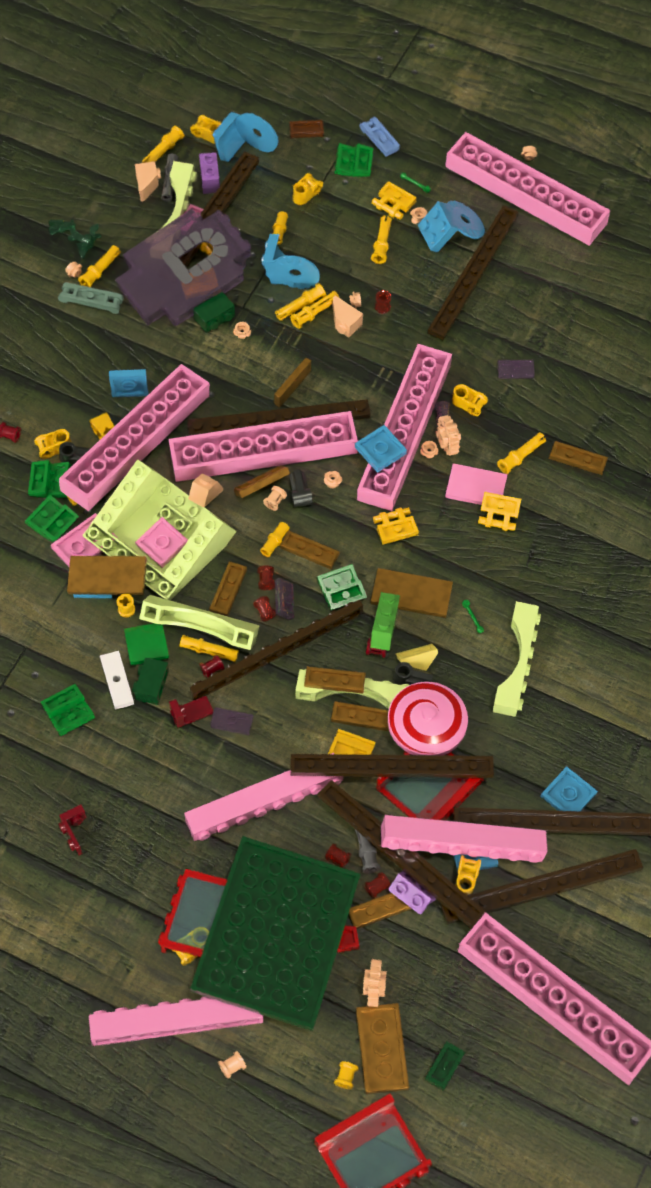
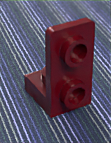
M207 696L184 705H179L176 699L169 701L170 713L177 728L214 713Z
M80 804L60 814L61 822L58 823L63 835L67 833L70 838L67 840L72 851L76 850L78 856L82 854L81 847L70 826H77L86 819L85 810Z

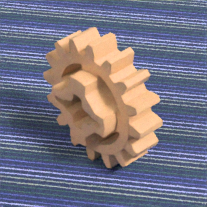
M448 415L439 417L436 436L440 447L444 448V451L449 456L458 454L461 435L457 424L453 423V419L451 420V417Z
M372 959L370 970L365 969L363 995H368V1006L378 1007L379 997H385L387 971H381L382 960Z

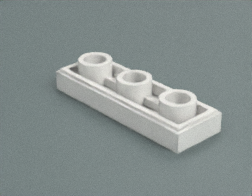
M119 651L101 655V663L115 710L134 705Z

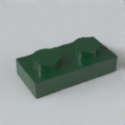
M446 1041L425 1080L444 1091L464 1057L465 1051Z

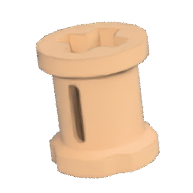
M273 486L272 492L263 502L267 508L277 511L279 503L287 497V494L282 488Z
M235 1051L234 1055L227 1060L218 1062L227 1079L231 1078V1074L237 1070L246 1068L238 1051Z

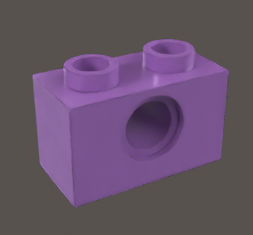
M199 154L203 194L215 193L220 187L217 154Z

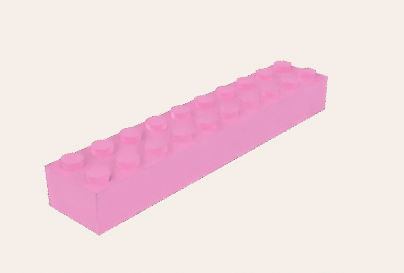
M467 132L447 153V168L589 246L608 223L609 209Z
M417 344L384 424L407 449V454L378 473L368 463L358 487L357 501L393 511L451 367L452 354Z
M181 364L59 478L60 491L87 511L92 509L127 475L137 459L142 461L209 397V382Z
M351 411L172 438L169 439V447L175 482L196 479L201 474L210 477L357 454L358 451L355 448V443L358 442Z
M487 913L481 917L460 943L458 949L460 954L627 1085L631 1084L651 1057L650 1039Z

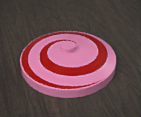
M419 682L409 685L394 697L389 707L388 728L390 734L400 748L412 755H446L461 743L467 730L468 715L462 699L453 690L439 683Z

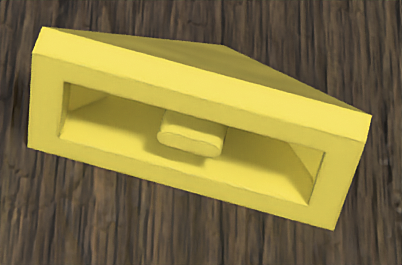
M433 644L396 653V657L400 662H407L413 668L427 671L437 656L438 649Z

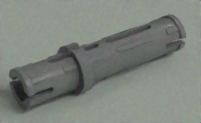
M176 154L168 155L167 165L164 168L165 178L161 195L164 201L172 200L173 187L171 186L170 172L173 162H178L179 157Z

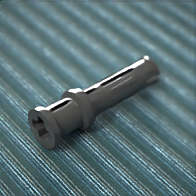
M356 830L360 847L358 854L362 858L364 866L362 868L363 873H375L381 869L375 855L377 853L376 848Z

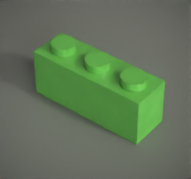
M381 592L372 630L370 648L390 651L400 595Z

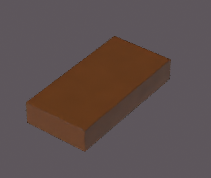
M323 120L290 121V138L324 137Z

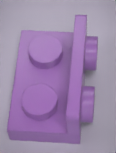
M404 871L397 875L389 887L391 893L419 914L425 911L428 904L436 900L435 897Z

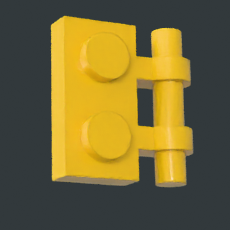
M388 181L379 191L378 196L381 199L374 198L372 200V204L378 210H384L392 218L396 217L401 220L403 214L399 211L407 212L415 204L416 197ZM389 202L394 206L390 207L389 205H387V203Z
M484 492L481 511L488 512L487 518L479 516L478 524H483L489 528L491 526L502 528L504 531H515L516 523H511L509 520L510 517L518 518L521 499ZM493 514L503 515L504 521L493 519Z
M400 507L393 512H382L378 516L373 517L374 524L382 523L377 525V531L383 545L418 535L419 531L413 516L405 518L406 515L411 514L409 507L404 509Z

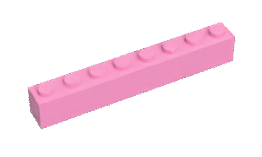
M291 770L185 812V821L194 841H202L209 838L211 834L227 831L233 825H242L248 819L255 816L258 818L264 816L270 810H279L287 803L292 801L299 802L304 796L318 794L331 780L339 785L343 781V776H291Z
M385 815L381 824V847L393 850L408 849L409 851L449 853L450 855L461 854L471 857L482 856L491 859L503 858L512 861L524 860L532 863L542 862L547 854L546 830Z
M206 996L196 1001L183 999L179 1003L174 1004L161 1002L158 1003V1006L139 1005L136 1007L137 1009L130 1010L123 1007L115 1009V1012L107 1013V1011L100 1010L94 1012L93 1015H89L90 1035L93 1046L263 1023V1015Z

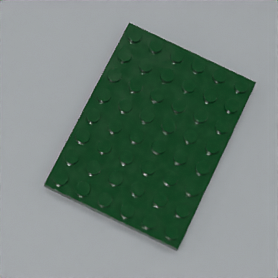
M242 836L191 984L190 992L313 1031L361 874Z

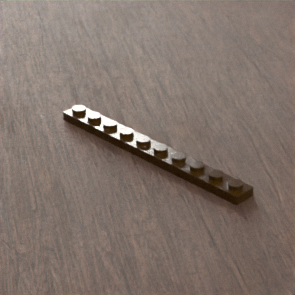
M246 151L243 152L184 236H187L194 246L186 251L179 243L185 252L176 257L180 259L185 267H187L204 242L201 230L214 228L258 165L259 157ZM195 231L199 232L202 242L196 245L189 237ZM165 263L159 272V278L175 284L178 278L167 263Z
M504 205L502 206L430 325L428 334L441 340L445 339L518 217L519 211Z
M368 399L188 419L187 421L189 436L347 411H351L353 420L369 419L371 414Z
M360 600L349 602L344 608L330 612L327 617L317 619L305 628L297 629L294 634L288 637L280 638L277 643L271 646L267 645L255 654L247 655L242 661L230 664L221 672H214L203 681L195 682L190 687V695L193 701L221 689L363 614V604Z
M291 754L290 774L291 776L493 778L494 763L493 756Z
M331 780L318 793L317 797L470 929L486 913L417 852L409 851L408 849L393 850L381 847L382 823L334 781Z
M454 808V822L546 830V832L651 836V814Z
M637 849L470 894L468 897L486 913L638 872L643 869V865ZM441 904L447 924L461 921Z

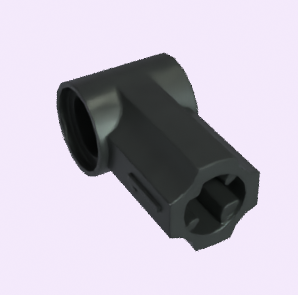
M64 442L59 447L61 463L70 462L73 465L91 448L77 447L71 442Z
M294 470L289 474L293 507L312 505V494L307 485L305 471Z
M401 662L395 668L393 679L398 685H412L419 682H432L434 673L413 668L409 663ZM404 672L407 676H402L399 673Z

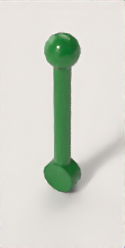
M406 173L400 175L402 179H406L421 187L426 193L431 191L429 186L420 184L408 177Z
M464 600L462 606L469 612L477 627V632L479 634L483 633L484 628L480 626L472 612L469 600Z

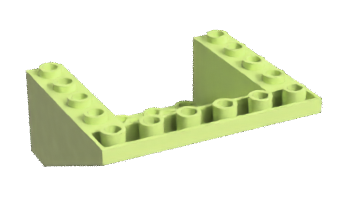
M137 459L82 536L108 556H146L145 584L164 599L171 600L226 547L237 531L205 507L189 500V495L157 471ZM161 517L188 539L182 550L163 568L154 562L135 543Z

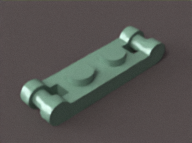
M67 282L63 284V291L58 297V300L63 303L72 302L109 310L113 314L119 313V305L124 300V297L118 293Z

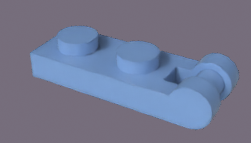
M376 117L371 118L367 123L363 122L360 124L361 131L367 134L385 157L400 150V145Z

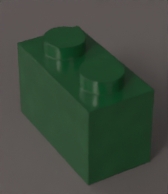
M221 292L193 308L194 320L207 333L215 330L222 323L230 321L235 316V305Z
M145 657L144 663L139 665V679L134 682L132 688L137 701L159 705L169 673L168 662Z

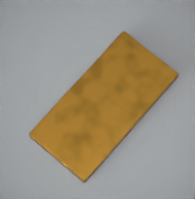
M70 556L67 593L144 595L147 558L146 556Z
M378 568L371 604L378 605L381 592L400 595L398 607L400 610L446 618L453 582Z
M399 1003L378 1005V1007H356L366 1094L409 1090Z

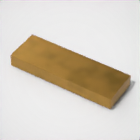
M305 358L274 394L276 406L280 408L311 372V360Z
M555 441L549 459L602 475L608 457Z
M279 465L233 489L235 495L243 498L289 475V469Z
M289 530L280 545V549L331 570L339 556V551Z
M229 561L210 606V612L228 617L247 572L246 566Z
M307 666L304 687L364 693L366 673Z
M335 701L331 722L389 731V710Z
M393 893L350 908L349 917L353 926L359 929L412 908Z

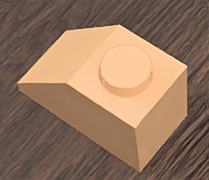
M155 162L135 164L141 202L145 201L159 186L158 179L161 178L160 168H156Z
M337 296L333 297L335 329L339 333L350 337L362 325L363 313Z
M201 474L192 482L188 499L205 507L223 491V487L211 477Z

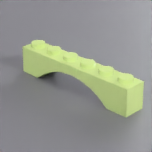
M173 162L170 181L176 194V204L167 223L153 234L149 248L151 258L164 260L162 255L169 251L173 253L171 250L172 246L176 244L177 240H180V227L185 223L184 213L189 208L188 198L193 193L192 183L196 182L197 178L194 164Z
M149 595L143 601L140 619L156 624L177 625L200 630L217 636L233 646L251 650L256 644L259 625L152 595Z
M516 601L511 628L519 644L520 657L514 672L505 682L498 686L493 712L516 717L517 710L521 711L524 699H520V695L525 693L527 682L524 681V676H528L531 665L527 664L528 658L532 659L534 652L531 642H535L538 631L534 630L535 625H539L541 614L538 613L539 606Z
M306 669L299 670L296 699L315 702L333 694L354 693L304 687ZM365 678L364 693L354 694L370 697L389 710L394 697L402 689L409 686V684L398 685L390 681L379 682Z

